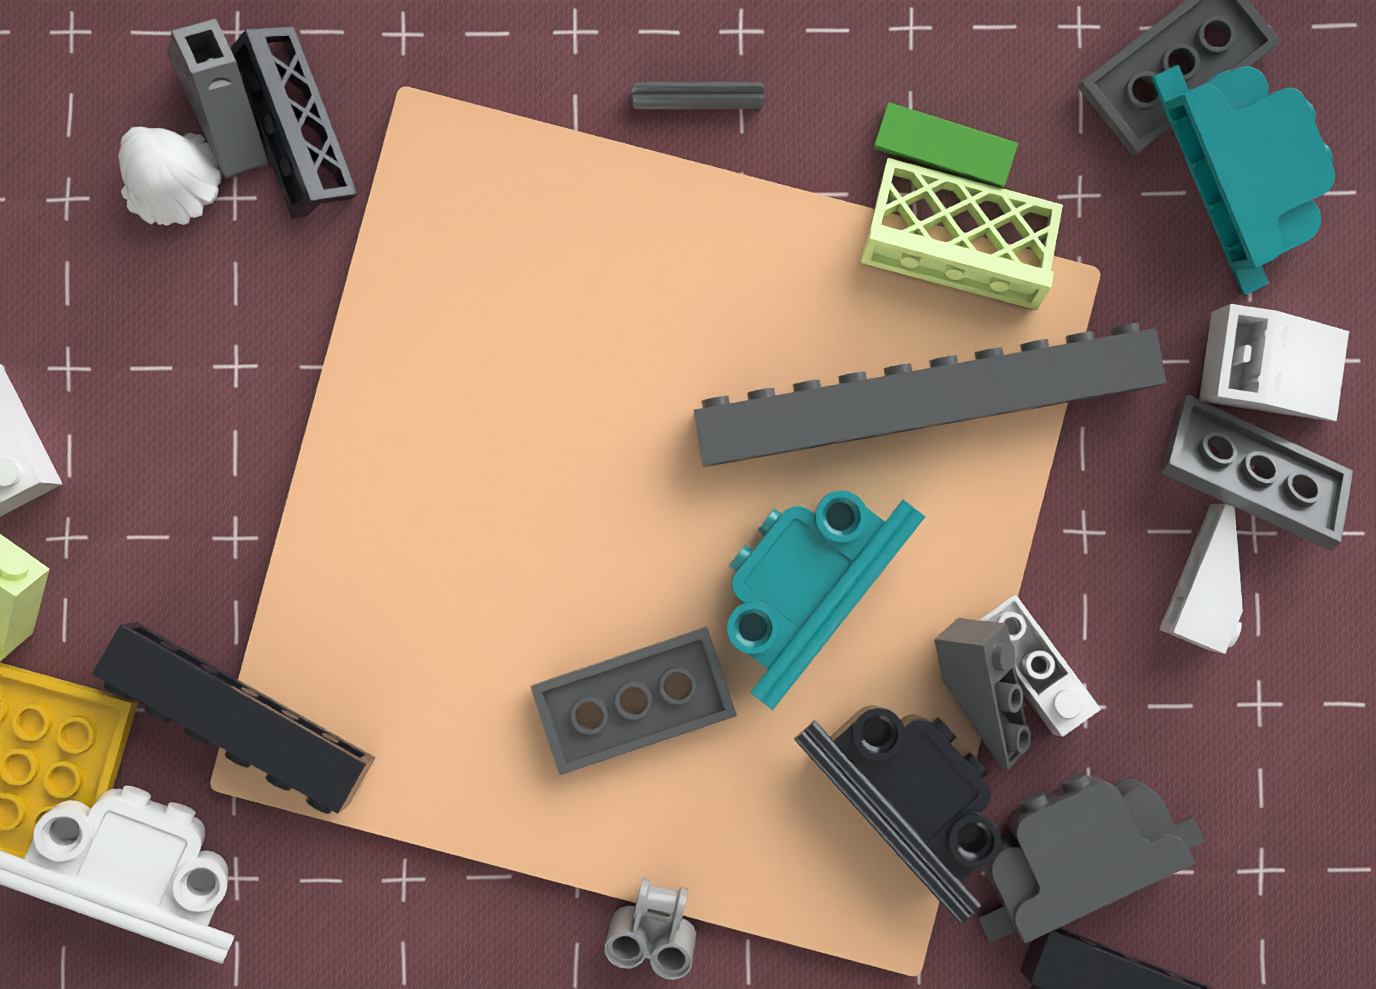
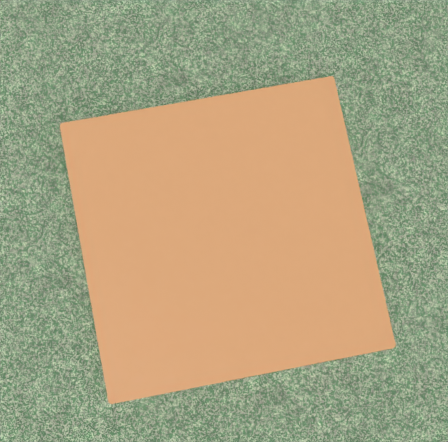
M411 87L400 88L396 95L238 680L376 758L349 806L339 814L334 811L326 814L314 809L306 802L307 796L293 788L290 791H286L272 785L265 779L267 773L253 765L246 768L233 763L225 757L226 750L221 747L219 748L211 777V788L223 794L633 903L637 902L642 878L649 879L651 885L678 891L681 887L687 888L688 893L683 916L904 975H919L923 968L940 901L798 745L794 738L814 720L831 736L860 709L875 705L891 710L900 719L907 715L917 714L932 722L939 717L957 737L951 744L962 757L970 752L977 758L981 737L942 680L934 639L956 619L980 620L1016 594L1018 597L1068 403L703 467L694 410L702 408V400L714 397L729 396L730 403L748 400L747 392L759 389L774 388L775 395L794 392L793 384L804 381L820 380L821 387L839 384L838 376L865 371L867 379L885 376L884 368L911 363L912 371L930 368L929 360L957 355L958 363L976 360L975 352L1002 347L1003 354L1006 355L1021 352L1020 344L1036 340L1048 339L1049 347L1067 344L1066 336L1086 332L1100 280V271L1091 265L1053 256L1051 271L1054 272L1052 287L1038 310H1033L860 263L874 213L873 208ZM892 213L883 217L881 223L883 226L901 231L909 227L902 216ZM935 225L926 230L932 239L946 243L953 240L945 227ZM979 237L970 242L976 251L990 255L998 252L988 238ZM1025 248L1015 253L1021 263L1039 268L1040 260L1032 250ZM844 490L856 494L869 510L883 521H886L902 499H904L925 516L924 520L777 706L771 710L750 693L768 669L749 654L738 650L728 637L727 622L729 616L736 607L744 603L732 590L731 578L735 571L729 567V564L745 544L751 549L755 547L763 536L757 529L774 508L782 513L790 507L802 506L815 513L818 503L824 496L834 491ZM707 626L737 716L559 775L530 686ZM675 672L666 678L664 687L667 694L671 697L683 698L689 694L692 683L686 674ZM630 687L621 694V705L630 713L641 712L647 706V696L640 688ZM585 702L577 709V719L583 726L593 728L603 721V711L596 703Z

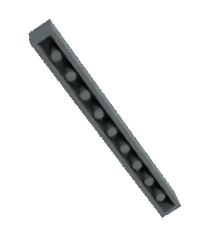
M1132 323L1111 328L1112 336L1095 339L1094 331H1087L1066 336L1067 344L1049 347L1048 339L1020 344L1021 352L1004 355L1002 347L975 352L976 360L958 363L957 355L929 360L930 368L912 371L911 363L884 368L885 376L867 379L866 372L863 371L838 376L839 384L821 387L820 380L793 384L794 392L775 395L774 388H765L747 392L748 400L730 403L729 396L705 399L701 401L702 408L694 410L703 467L1154 388L1166 384L1157 329L1140 331L1139 323Z

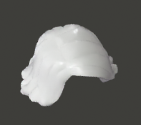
M132 127L123 135L118 157L122 179L125 184L121 193L123 198L127 199L129 211L139 214L149 224H153L156 221L159 225L164 224L166 226L174 222L185 225L189 223L190 218L202 216L203 207L213 203L219 191L218 185L221 183L223 174L218 168L217 160L209 143L205 142V138L200 134L186 133L182 136L164 128Z

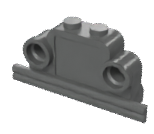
M1079 772L1063 779L1060 782L1062 788L1047 795L1041 791L1024 797L1018 802L1020 807L1015 809L1008 818L1007 828L1010 836H1001L1002 843L998 856L990 864L982 867L984 874L992 882L1002 903L1001 906L977 916L989 943L1016 932L1026 944L1196 864L1190 849L1205 843V840L1194 817L1190 816L1174 824L1161 796L1142 781L1124 778L1110 784L1098 776H1088L1086 772Z

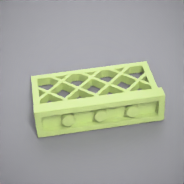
M888 158L884 167L869 234L860 263L1038 310L1052 287L1054 272L1051 271L1063 205ZM893 175L911 180L917 190L901 197L891 183ZM942 189L953 191L961 202L945 209L934 193ZM887 198H889L891 203L886 205ZM924 198L935 215L919 222L908 205ZM984 201L997 203L1005 214L990 221L978 204ZM968 210L979 227L964 234L952 217ZM898 211L909 227L901 231L881 225L883 217ZM1030 212L1048 217L1047 227L1034 233L1022 216ZM1012 222L1023 239L1008 246L996 229ZM942 223L953 240L946 243L932 239L926 230ZM986 235L998 252L990 255L976 251L970 242ZM1030 247L1040 260L1039 268L1021 263L1015 253Z

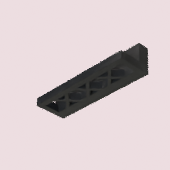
M295 28L245 29L230 49L237 62L260 138L291 219L308 216L322 203L354 198L358 194ZM284 42L290 58L288 65L271 54L268 43ZM287 81L302 90L306 99L303 107L288 97L284 88ZM303 123L319 133L322 141L319 149L304 140L301 132ZM320 165L335 175L339 188L323 189L317 174Z

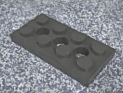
M1186 0L1086 77L1077 87L1131 156L1134 157L1172 127L1151 78L1170 69L1168 65L1169 55L1180 54L1188 60L1189 72L1183 75L1190 90L1207 82L1212 76L1223 71L1252 66L1280 44L1281 41L1249 0ZM1212 26L1222 31L1225 38L1223 47H1212L1206 42L1204 38V29L1206 27ZM1144 81L1152 87L1154 91L1152 102L1143 103L1134 97L1132 92L1134 82Z
M1186 395L1179 402L1160 473L1331 551L1341 543L1353 470L1190 395ZM1208 445L1217 448L1222 459L1215 457L1210 452ZM1250 464L1260 469L1263 478L1258 477L1252 471ZM1292 484H1296L1301 487L1302 493L1305 496V498L1300 496L1294 490Z
M707 626L530 686L559 775L737 716ZM672 673H684L691 680L692 688L689 694L683 698H673L665 690L664 682ZM630 687H637L643 690L647 696V706L638 713L626 711L620 701L624 690ZM593 702L599 705L603 711V721L593 728L580 724L577 719V709L581 704Z

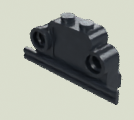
M871 705L856 712L831 736L815 720L812 721L794 740L960 925L963 924L981 907V904L961 882L976 868L990 864L998 856L1001 849L1002 841L998 827L988 817L980 814L988 806L991 798L989 786L982 779L989 772L970 752L962 757L951 744L957 737L939 717L932 722L917 714L907 715L900 719L889 709Z

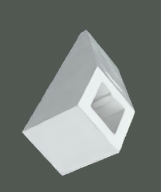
M1016 594L980 619L981 621L1007 624L1010 641L1015 649L1014 662L1018 683L1027 700L1053 735L1065 736L1101 710Z

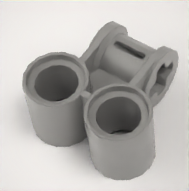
M642 878L636 906L621 907L614 912L611 918L605 943L607 959L617 967L630 969L640 965L644 958L650 959L653 971L660 977L676 980L687 975L692 967L696 941L694 926L688 920L682 918L688 889L681 887L678 891L654 886L650 884L649 879Z

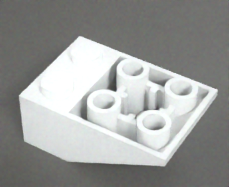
M1229 304L1211 312L1199 400L1212 404L1335 422L1337 421L1349 331L1275 310Z

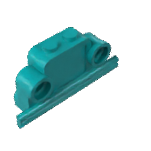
M1179 65L1151 77L1241 294L1247 295L1269 284L1262 265L1274 260L1278 255L1307 242L1317 234L1321 225V213L1313 199L1328 192L1335 181V171L1332 166L1334 162L1333 154L1330 148L1322 141L1315 124L1316 113L1312 104L1305 99L1299 90L1294 88H1285L1268 94L1269 88L1265 76L1258 69L1249 66L1218 73L1207 82L1190 90Z
M840 490L824 496L818 503L815 513L802 506L790 507L782 513L774 508L757 529L763 536L755 547L751 549L745 544L729 564V567L735 571L731 578L732 590L744 603L736 607L729 616L727 622L728 637L738 650L749 654L768 669L750 691L751 694L771 710L777 706L924 520L925 516L902 499L886 521H883L869 510L856 494Z

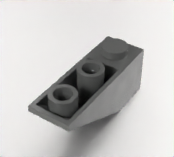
M217 19L172 30L167 51L168 59L225 179L267 166L266 153L237 62Z
M958 618L934 639L942 680L1000 767L1009 770L1031 746V732L1026 724L1022 704L1023 690L1018 683L1014 662L1015 649L1010 641L1008 626L1006 623Z

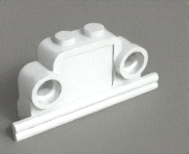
M124 786L123 790L110 789L99 797L91 810L88 806L78 801L61 802L45 813L36 824L33 835L34 839L25 859L0 851V885L221 964L234 939V935L208 926L216 906L225 896L228 886V867L225 860L219 854L212 851H200L205 838L203 823L194 817L196 812L191 808L173 802L169 803L168 806L150 800L151 795L140 788Z

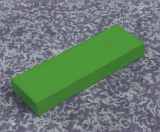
M888 102L873 149L1003 189L1018 143Z

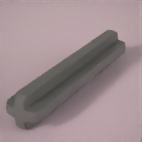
M634 82L631 87V104L634 109H761L765 102V88L762 82Z

